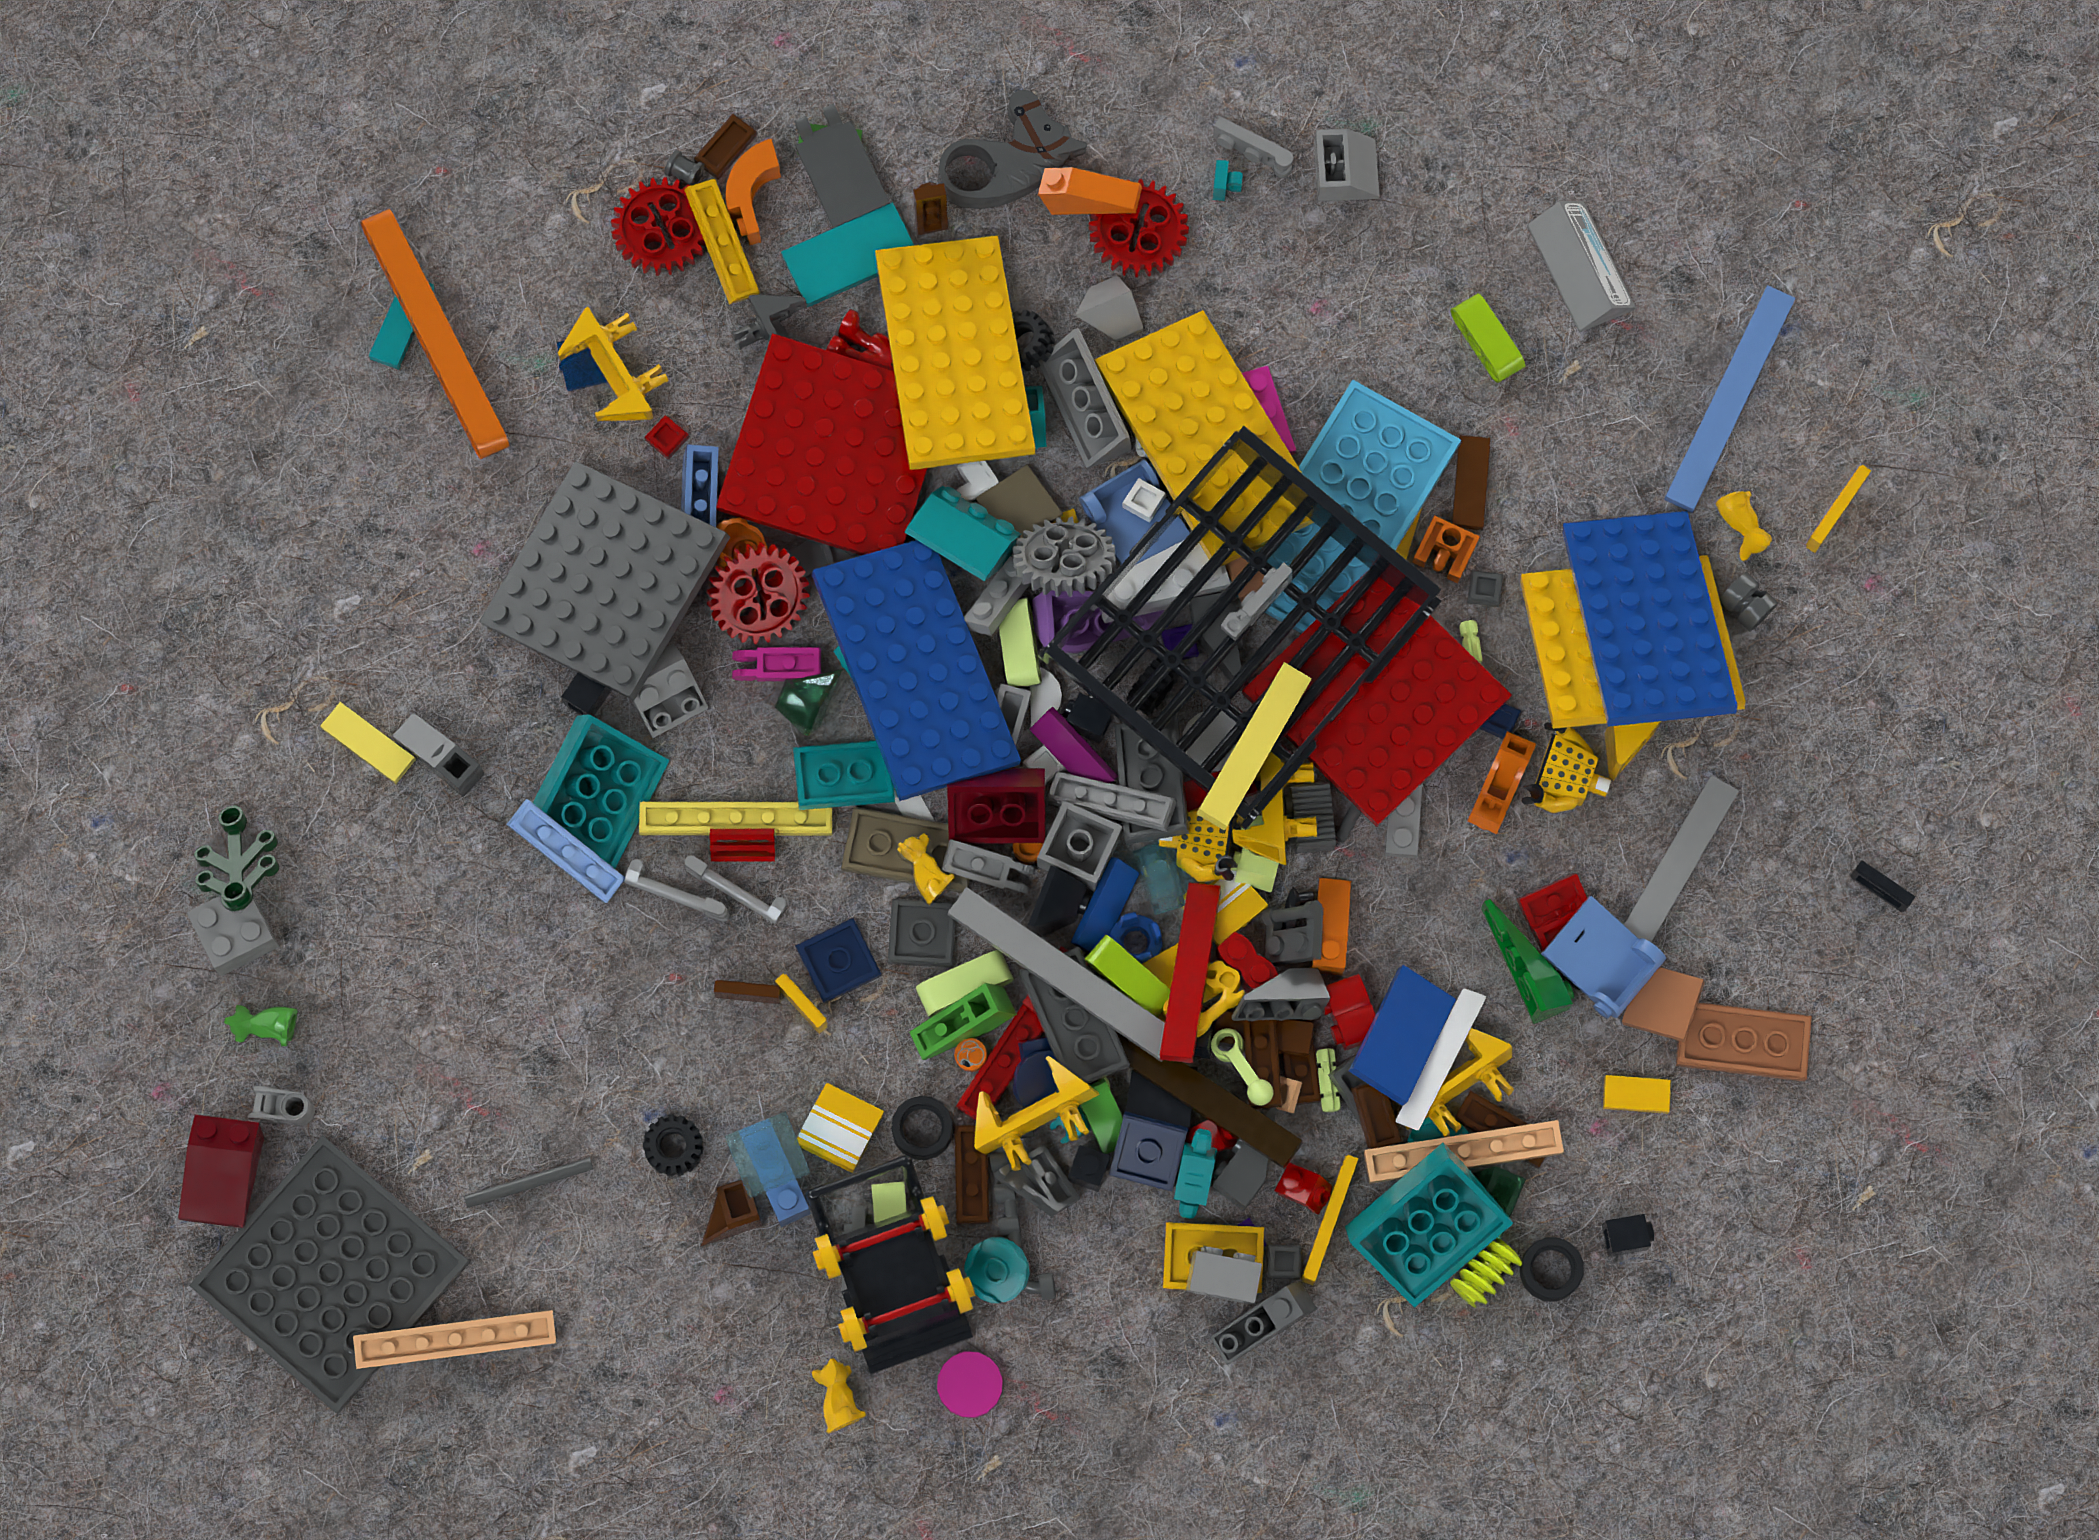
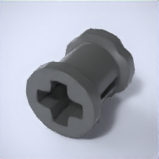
M675 150L666 164L664 174L669 177L673 175L687 182V185H695L701 179L705 164L702 162L695 163L682 156L681 151Z

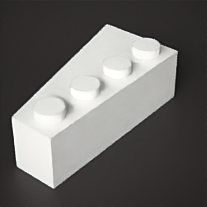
M1183 541L1134 565L1106 598L1120 610L1124 609ZM1199 543L1135 616L1167 609L1209 560ZM1225 565L1217 569L1194 597L1224 592L1231 584ZM1102 611L1104 623L1114 621Z

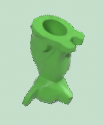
M236 1005V1013L226 1017L224 1021L235 1035L236 1042H244L248 1035L253 1034L260 1038H275L280 1042L281 1046L286 1047L288 1041H291L293 1038L298 1011L289 1007H272L253 1016L246 1007Z

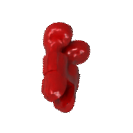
M850 309L841 322L838 336L834 335L826 350L894 371L893 366H891L892 357L889 338L880 332L875 333L873 336L867 334L860 327L859 313ZM847 342L857 344L867 350L862 353L849 346Z

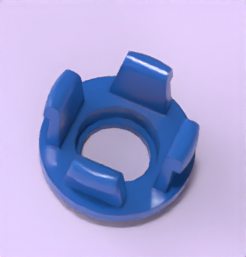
M1131 912L1121 916L1120 920L1113 926L1110 937L1125 950L1124 938L1128 933L1137 931L1145 935L1147 939L1146 949L1139 954L1130 953L1141 964L1160 953L1162 933L1157 922L1152 921L1148 917L1137 915L1136 912Z

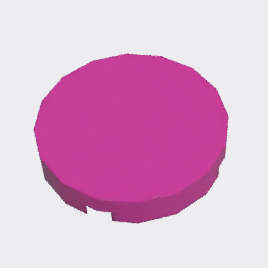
M962 1352L952 1356L943 1364L938 1375L937 1391L942 1404L951 1413L960 1417L977 1418L989 1413L997 1405L1002 1394L1003 1379L998 1366L989 1357L979 1352Z

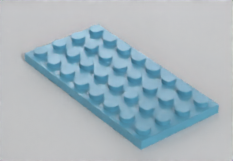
M1352 380L1301 462L1299 469L1305 477L1396 551L1460 446L1461 439ZM1312 523L1291 533L1267 562L1276 569L1283 562L1289 565L1321 528L1317 524ZM1330 536L1292 580V583L1304 593H1307L1345 548ZM1354 557L1316 603L1327 610L1370 568ZM1282 592L1264 613L1282 622L1298 603ZM1307 612L1293 629L1302 634L1316 618Z

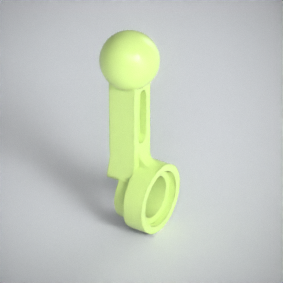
M1231 1028L1218 1031L1211 1041V1049L1214 1055L1223 1062L1233 1063L1248 1085L1247 1095L1252 1103L1255 1105L1269 1103L1273 1097V1087L1268 1081L1257 1077L1242 1055L1245 1048L1242 1036ZM1230 1036L1235 1038V1045L1229 1051H1221L1219 1049V1042L1224 1037Z

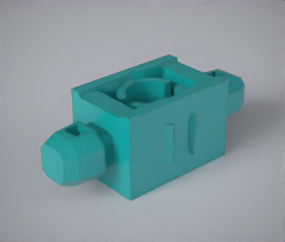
M1197 1129L1192 1143L1185 1142L1174 1195L1175 1200H1180L1179 1213L1184 1218L1193 1219L1197 1215L1199 1204L1206 1206L1217 1152V1148L1211 1147L1212 1134L1209 1130Z

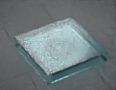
M786 1111L725 1136L749 1198L811 1174Z

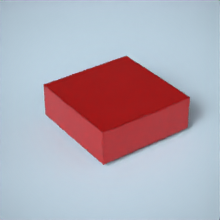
M665 415L644 438L645 441L669 460L689 439V434Z

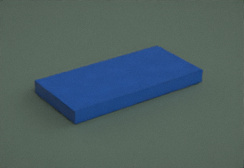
M1405 965L1400 966L1349 1072L1401 1106L1405 1105L1414 1090L1456 999Z

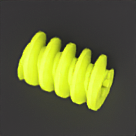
M1498 1237L1495 1239L1497 1242L1492 1241L1486 1246L1487 1251L1482 1250L1477 1254L1479 1261L1471 1259L1468 1262V1267L1471 1271L1462 1269L1459 1272L1461 1280L1453 1278L1450 1282L1451 1287L1458 1295L1474 1308H1477L1475 1305L1476 1301L1485 1305L1488 1303L1483 1294L1485 1291L1493 1295L1497 1293L1492 1285L1493 1282L1500 1285L1505 1284L1501 1276L1502 1272L1511 1276L1514 1274L1510 1267L1511 1262L1518 1266L1523 1264L1516 1252Z

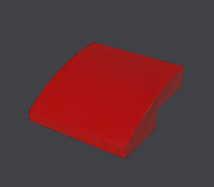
M1572 873L1517 898L1525 920L1542 952L1587 900L1577 873Z

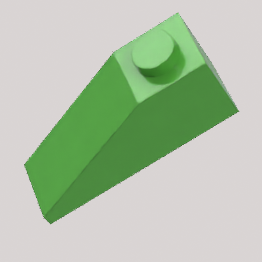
M984 983L911 1030L910 1034L922 1060H927L956 1047L965 1039H974L994 1030L1017 1014L1004 987Z

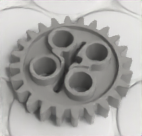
M1057 517L1056 523L1053 524L1045 519L1043 527L1033 524V532L1024 530V538H1017V546L1013 547V566L1016 569V576L1022 577L1024 585L1031 583L1033 591L1042 587L1043 595L1053 590L1056 597H1059L1062 591H1066L1068 596L1072 597L1073 590H1078L1081 594H1085V587L1087 586L1095 590L1096 581L1102 583L1106 579V575L1112 574V567L1116 565L1115 545L1112 544V537L1106 536L1105 529L1097 531L1096 523L1086 526L1085 519L1074 523L1073 517H1070L1067 522H1062L1061 518Z

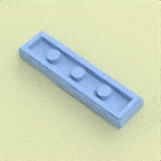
M526 799L506 824L604 903L610 900L625 880L622 874L530 800Z

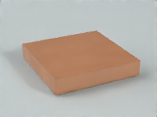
M1659 967L1626 1007L1622 1019L1623 1025L1685 1042L1705 983L1704 979Z

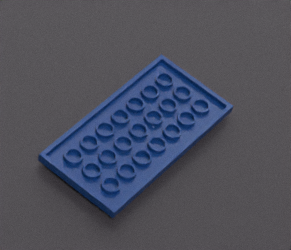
M1688 511L1563 523L1562 533L1607 726L1735 714L1737 712V702Z
M915 540L813 569L812 577L899 801L945 788L949 783L995 773L1020 764V756L968 626L964 621V616L940 556L936 551Z

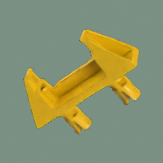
M586 307L558 351L560 361H563L573 353H579L586 348L590 349L591 356L617 396V399L609 403L607 407L595 412L597 421L653 419L652 409L645 400V394L669 382L666 374L658 376L662 373V368L658 364L636 378L634 376L631 377L613 348L615 341L637 330L634 322L627 324L631 321L629 314L625 313L618 319L603 326L602 324L599 325L590 308Z
M1272 752L1267 756L1253 780L1261 781V791L1284 766V762ZM1313 762L1303 763L1287 783H1314ZM1283 787L1263 809L1262 820L1264 825L1250 826L1246 830L1232 829L1233 842L1283 865H1287L1285 841H1288V838L1317 837L1316 816L1287 819V816H1284Z
M1470 1029L1465 1042L1475 1058L1471 1061L1468 1060L1446 1076L1425 1117H1430L1444 1138L1450 1137V1131L1446 1123L1455 1132L1461 1128V1124L1456 1121L1445 1107V1104L1476 1082L1483 1081L1497 1102L1502 1101V1093L1499 1087L1508 1096L1514 1091V1088L1510 1086L1497 1069L1512 1058L1511 1044L1476 1029Z
M1050 1056L1046 1057V1060L1052 1070V1075L1059 1092H1055L1011 1115L1007 1120L1002 1122L998 1111H996L990 1100L989 1094L984 1091L979 1093L974 1147L976 1150L987 1155L1003 1146L1013 1171L1021 1170L1018 1156L1028 1166L1032 1163L1020 1139L1022 1135L1060 1116L1070 1141L1079 1139L1075 1125L1084 1135L1089 1133L1078 1107L1100 1095L1099 1092Z

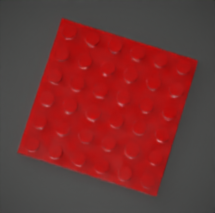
M772 333L722 486L716 510L861 556L904 544L907 535L905 530L911 522L927 468L909 469L894 371Z
M1379 577L1345 616L1341 624L1353 634L1357 633L1394 588ZM1360 579L1357 580L1326 611L1328 613H1332L1335 610V608L1341 603V601L1348 595V593L1354 588V586L1360 581ZM1404 597L1365 644L1380 654L1419 609L1420 605ZM1430 615L1372 684L1364 683L1338 716L1315 739L1317 748L1307 759L1313 762V765L1378 827L1512 697V694ZM1316 619L1257 675L1241 693L1253 704L1272 683L1283 663L1288 664L1322 623ZM1331 633L1299 670L1312 678L1304 693L1347 645L1334 633ZM1356 653L1289 730L1285 737L1297 749L1370 666V663Z

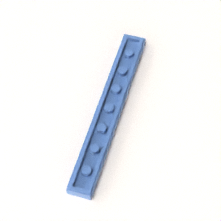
M1767 285L1664 500L1693 513L1794 303L1795 297Z

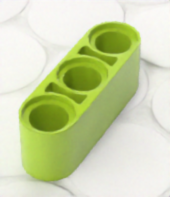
M1477 293L1450 309L1455 324L1496 383L1525 368V361L1520 351L1480 294Z
M1105 934L1084 960L1119 992L1158 1018L1163 1012L1165 1002L1169 999L1170 989L1121 945Z

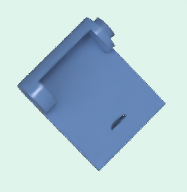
M1144 459L1079 497L1084 512L1092 524H1097V531L1105 529L1106 536L1112 537V544L1115 545L1116 559L1120 565L1130 556V550L1155 522H1160L1166 515L1165 511L1171 505L1165 498L1150 523L1123 508L1122 503L1138 478L1160 489L1158 482L1160 476L1152 463L1148 464ZM1179 516L1136 564L1186 539L1190 532Z
M1592 896L1587 898L1541 953L1595 1003L1594 1009L1607 1019L1610 1016L1618 1018L1666 960V956L1657 946L1646 939H1638Z

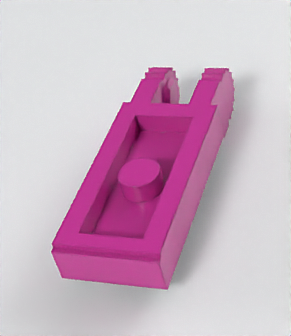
M767 647L757 648V650H737L732 652V659L735 661H757V669H737L732 671V679L738 681H821V648Z

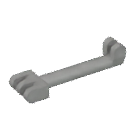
M690 855L686 857L685 870L687 873L700 881L708 882L770 922L776 924L785 911L786 900L783 897L775 898L771 906L709 869L708 864L695 856Z
M639 859L631 861L624 883L704 912L707 917L720 922H726L729 919L730 914L722 902L709 897L703 899L644 877L646 869L642 861Z

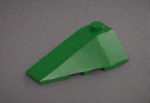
M1491 899L1484 901L1481 910L1533 1024L1569 1010L1573 1004L1574 993L1568 981H1562L1560 974Z

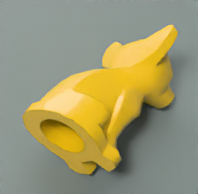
M1737 491L1727 494L1715 503L1724 520L1744 536L1739 552L1742 561L1747 560L1751 554L1761 553L1772 542L1771 535L1764 529L1759 528L1758 516L1750 504V497L1752 496L1750 491Z
M923 833L919 837L912 836L905 839L903 843L900 842L897 850L905 859L913 863L915 884L926 900V903L930 906L952 883L955 876L954 874L948 875L944 873L937 865L935 858L926 853L929 837Z
M834 1358L830 1359L822 1370L812 1371L815 1381L827 1387L823 1412L827 1425L826 1432L828 1434L850 1426L866 1416L865 1411H860L856 1407L853 1391L846 1383L847 1378L852 1373L851 1367L849 1365L844 1366Z

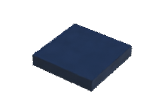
M854 918L795 945L823 1004L882 976Z
M1125 1112L1109 1175L1172 1192L1188 1128Z

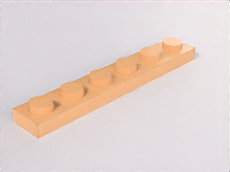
M1555 1120L1364 1150L1369 1184L1401 1179L1441 1143H1444L1468 1169L1560 1155L1564 1153L1559 1122Z
M553 1310L354 1335L353 1341L356 1369L554 1344L556 1343Z

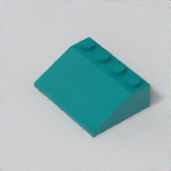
M590 714L578 715L533 804L616 869L639 823L640 802L650 801L670 760Z
M1441 1143L1349 1222L1345 1229L1350 1243L1415 1308L1513 1224V1221L1466 1165L1444 1143Z

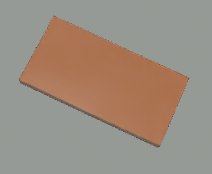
M1698 1003L1686 1041H1678L1676 1066L1805 1082L1807 1080L1812 1016Z

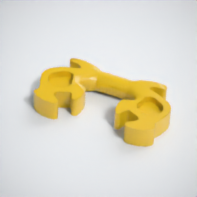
M1216 961L1209 965L1208 976H1215L1213 980L1207 978L1206 987L1212 994L1222 993V996L1209 1009L1201 1012L1197 1038L1208 1031L1213 1021L1224 1012L1238 1006L1245 995L1244 990L1238 992L1241 985L1239 972L1226 966L1223 961ZM1169 999L1165 1002L1163 1006V1012L1165 1017L1167 1013Z

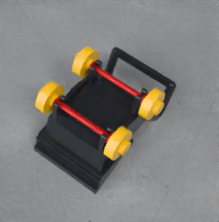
M910 1156L898 1157L807 1191L806 1198L820 1237L815 1238L818 1250L812 1253L818 1270L826 1269L829 1279L843 1275L847 1289L841 1292L847 1308L840 1311L844 1322L838 1324L844 1343L851 1341L854 1352L862 1350L870 1375L973 1338L965 1312L973 1309L970 1298L976 1296L969 1277L963 1279L959 1268L950 1271L944 1254L938 1255L933 1239L937 1241L947 1237L944 1225L950 1223L944 1206H937L933 1196L924 1197L913 1160ZM901 1168L915 1209L834 1238L820 1197Z

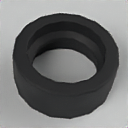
M917 1096L907 1099L898 1106L892 1118L891 1131L895 1145L903 1154L916 1160H929L938 1157L949 1146L953 1135V1122L950 1112L942 1102L933 1097ZM920 1109L935 1113L942 1125L941 1135L938 1140L926 1147H918L909 1143L903 1132V1125L907 1116L913 1111Z
M1546 1237L1536 1241L1526 1250L1521 1260L1523 1264L1520 1266V1278L1525 1289L1532 1296L1542 1301L1557 1302L1567 1298L1579 1287L1584 1276V1262L1580 1252L1570 1242L1561 1238ZM1547 1250L1562 1253L1568 1259L1571 1266V1275L1568 1281L1556 1289L1540 1285L1535 1280L1532 1272L1535 1258Z

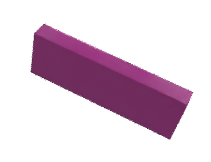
M1051 707L1029 729L1071 775L1110 784L1118 777L1054 707Z

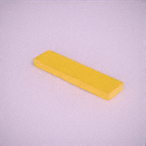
M715 178L688 186L684 191L729 305L749 299L750 295H759V289Z
M1347 1155L1343 1160L1306 1264L1302 1282L1310 1285L1315 1283L1359 1158Z

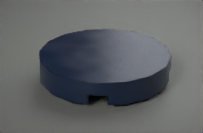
M1034 1051L1025 1056L1017 1065L1014 1072L1013 1093L1023 1108H1027L1045 1097L1059 1092L1052 1075V1070L1046 1060L1048 1056L1055 1059L1052 1051Z

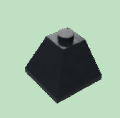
M1051 865L1030 917L1028 929L1041 938L1075 923L1078 914L1084 915L1090 901V897L1086 896L1087 886Z

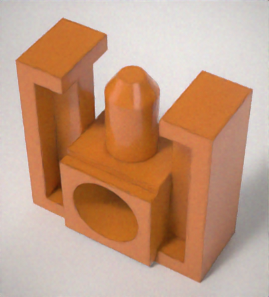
M1434 515L1412 563L1424 568L1432 549H1434L1438 553L1432 563L1433 570L1440 572L1444 569L1449 557L1455 559L1447 579L1458 584L1480 536ZM1453 536L1457 539L1458 544L1455 546L1446 545L1442 538Z

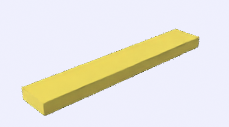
M1283 663L1197 811V815L1222 830L1226 829L1312 678L1287 663Z
M640 802V835H709L710 829L774 828L775 836H832V808L799 810L798 802Z

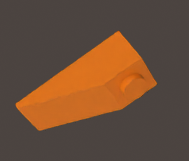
M1073 167L1045 168L1038 195L1051 215L1136 213L1142 186L1140 183Z
M1319 878L1317 901L1323 907L1321 960L1311 961V968H1318L1320 974L1342 976L1345 970L1351 881Z

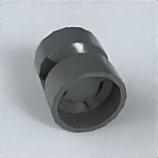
M1745 572L1721 595L1719 600L1729 613L1736 612L1738 614L1737 620L1751 632L1775 609L1778 602L1767 591L1760 592L1758 590L1759 583Z

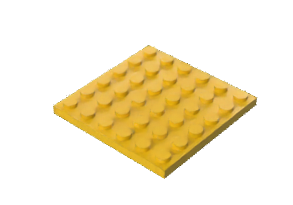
M1702 555L1699 558L1737 702V710L1745 709L1746 700L1708 555ZM1571 569L1521 574V588L1552 728L1607 723Z

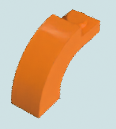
M771 138L748 149L737 160L727 180L725 194L727 210L731 221H737L741 237L747 235L749 246L761 243L760 231L752 207L754 197L764 184L781 178L780 167Z
M1506 732L1467 822L1478 826L1480 829L1488 830L1495 834L1498 833L1536 743L1511 732Z

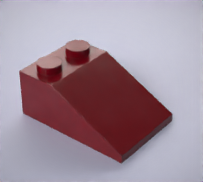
M1012 768L947 784L949 841L952 839L961 843L1045 842V768Z
M194 1114L187 1144L178 1215L179 1220L244 1228L264 1142L260 1123Z

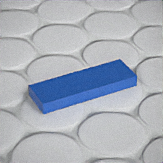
M1111 857L1071 940L1072 944L1089 954L1105 934L1110 937L1111 930L1116 924L1140 874L1137 870L1119 858Z

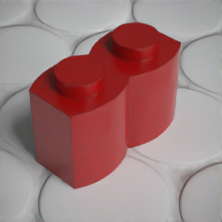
M1233 932L1217 948V960L1223 961L1226 966L1239 972L1241 986L1247 993L1278 976V972L1273 964L1266 958L1257 955L1252 943L1245 936L1237 932Z
M1357 974L1326 985L1330 1000L1323 1013L1324 1015L1330 1014L1334 1026L1330 1027L1333 1040L1336 1045L1342 1044L1344 1051L1362 1044L1376 1015L1360 975Z

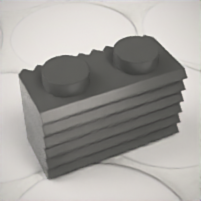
M1330 783L1291 785L1290 794L1284 795L1286 814L1292 813V819L1316 816L1317 837L1288 838L1289 845H1295L1296 853L1298 854L1334 850L1336 838Z

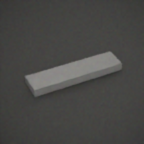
M1058 771L1046 799L1050 805L1061 807L1063 801H1066L1098 816L1166 832L1177 803L1171 797Z

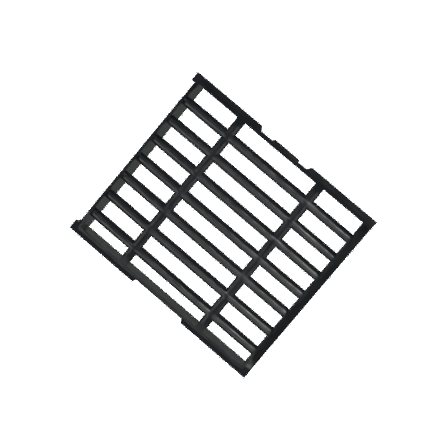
M1243 426L1239 432L1235 431L1166 509V515L1160 522H1155L1130 550V556L1114 574L1108 575L1042 650L1038 657L1047 665L1053 660L1075 683L1208 793L1216 780L1210 773L1238 742L1270 685L1246 712H1242L1231 702V699L1307 612L1310 613L1322 625L1291 659L1288 665L1299 671L1331 633H1334L1347 645L1300 698L1272 747L1270 753L1272 752L1285 765L1249 806L1241 801L1235 812L1238 815L1236 823L1246 830L1317 748L1315 739L1338 716L1364 683L1372 684L1442 601L1437 597L1441 591L1440 587L1248 428ZM1235 451L1249 467L1210 511H1205L1192 499ZM1259 476L1272 488L1236 530L1231 532L1218 520L1251 482ZM1283 496L1296 509L1258 552H1255L1243 540L1279 498ZM1185 509L1200 523L1129 604L1120 610L1106 597ZM1307 516L1321 529L1288 565L1292 569V580L1330 536L1345 549L1307 593H1304L1292 582L1283 590L1285 594L1298 604L1221 692L1217 691L1206 679L1252 626L1249 625L1236 641L1228 635L1197 671H1193L1181 659L1258 571L1265 576L1273 568L1267 560ZM1210 530L1224 543L1148 630H1144L1132 618ZM1235 551L1248 564L1177 646L1171 651L1168 650L1157 638L1231 553ZM1353 558H1358L1370 569L1332 613H1328L1316 601ZM1381 577L1394 590L1359 631L1353 634L1341 624V621L1376 580ZM1404 597L1420 605L1419 609L1380 654L1365 644ZM1097 608H1100L1114 621L1079 661L1076 662L1062 650V647ZM1125 629L1138 642L1101 683L1087 670L1117 635ZM1149 649L1163 662L1130 700L1125 703L1112 690ZM1358 653L1370 663V666L1293 754L1280 741L1351 658ZM1174 670L1187 683L1150 724L1136 711L1167 675ZM1198 690L1212 703L1182 738L1174 744L1161 731ZM1223 711L1236 724L1202 764L1199 765L1186 754V751L1218 714Z

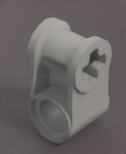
M254 1086L253 1092L256 1095L253 1112L249 1113L248 1116L249 1120L267 1124L280 1123L304 1126L314 1118V1104L302 1093L266 1086ZM297 1102H303L304 1109L302 1113L292 1116V1106Z

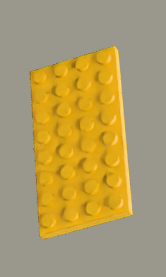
M998 236L875 250L909 469L1034 455L1035 443Z
M1203 310L1094 359L1107 389L1173 500L1180 495L1235 431L1239 432L1243 426L1248 428L1301 472ZM1234 451L1192 500L1205 511H1210L1249 466ZM1257 476L1218 521L1228 530L1234 532L1272 487ZM1281 496L1245 537L1243 542L1254 551L1263 547L1296 507ZM1184 509L1181 513L1193 531L1200 522ZM1306 516L1293 532L1314 522ZM1210 530L1199 542L1208 559L1224 543ZM1233 551L1221 566L1241 556Z

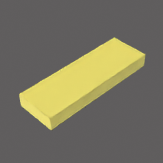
M339 702L320 726L322 730L395 784L398 783L416 761L414 756L341 702Z

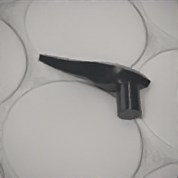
M1292 887L1286 899L1285 908L1304 905L1308 901H1314L1313 892L1298 893L1297 889ZM1299 919L1284 921L1285 929L1297 928Z

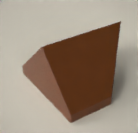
M748 1178L716 1188L718 1194L701 1246L763 1226Z

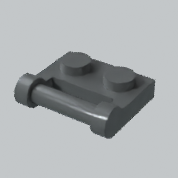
M1308 901L1304 906L1284 909L1269 907L1263 911L1262 917L1266 925L1265 958L1273 966L1321 960L1323 907L1319 901ZM1307 919V926L1282 930L1283 921Z

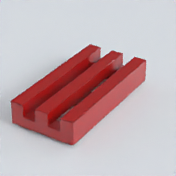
M774 828L710 829L711 862H775ZM717 840H737L736 842H717ZM749 840H768V842H749Z

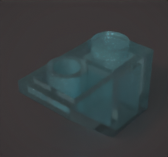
M1158 843L1149 844L1142 849L1132 851L1147 899L1154 914L1157 915L1185 906L1179 875L1166 848L1159 847Z

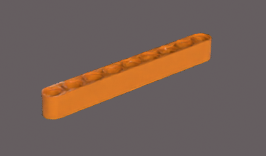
M387 209L361 220L363 232L478 458L481 460L508 448L507 436L394 214L390 209Z

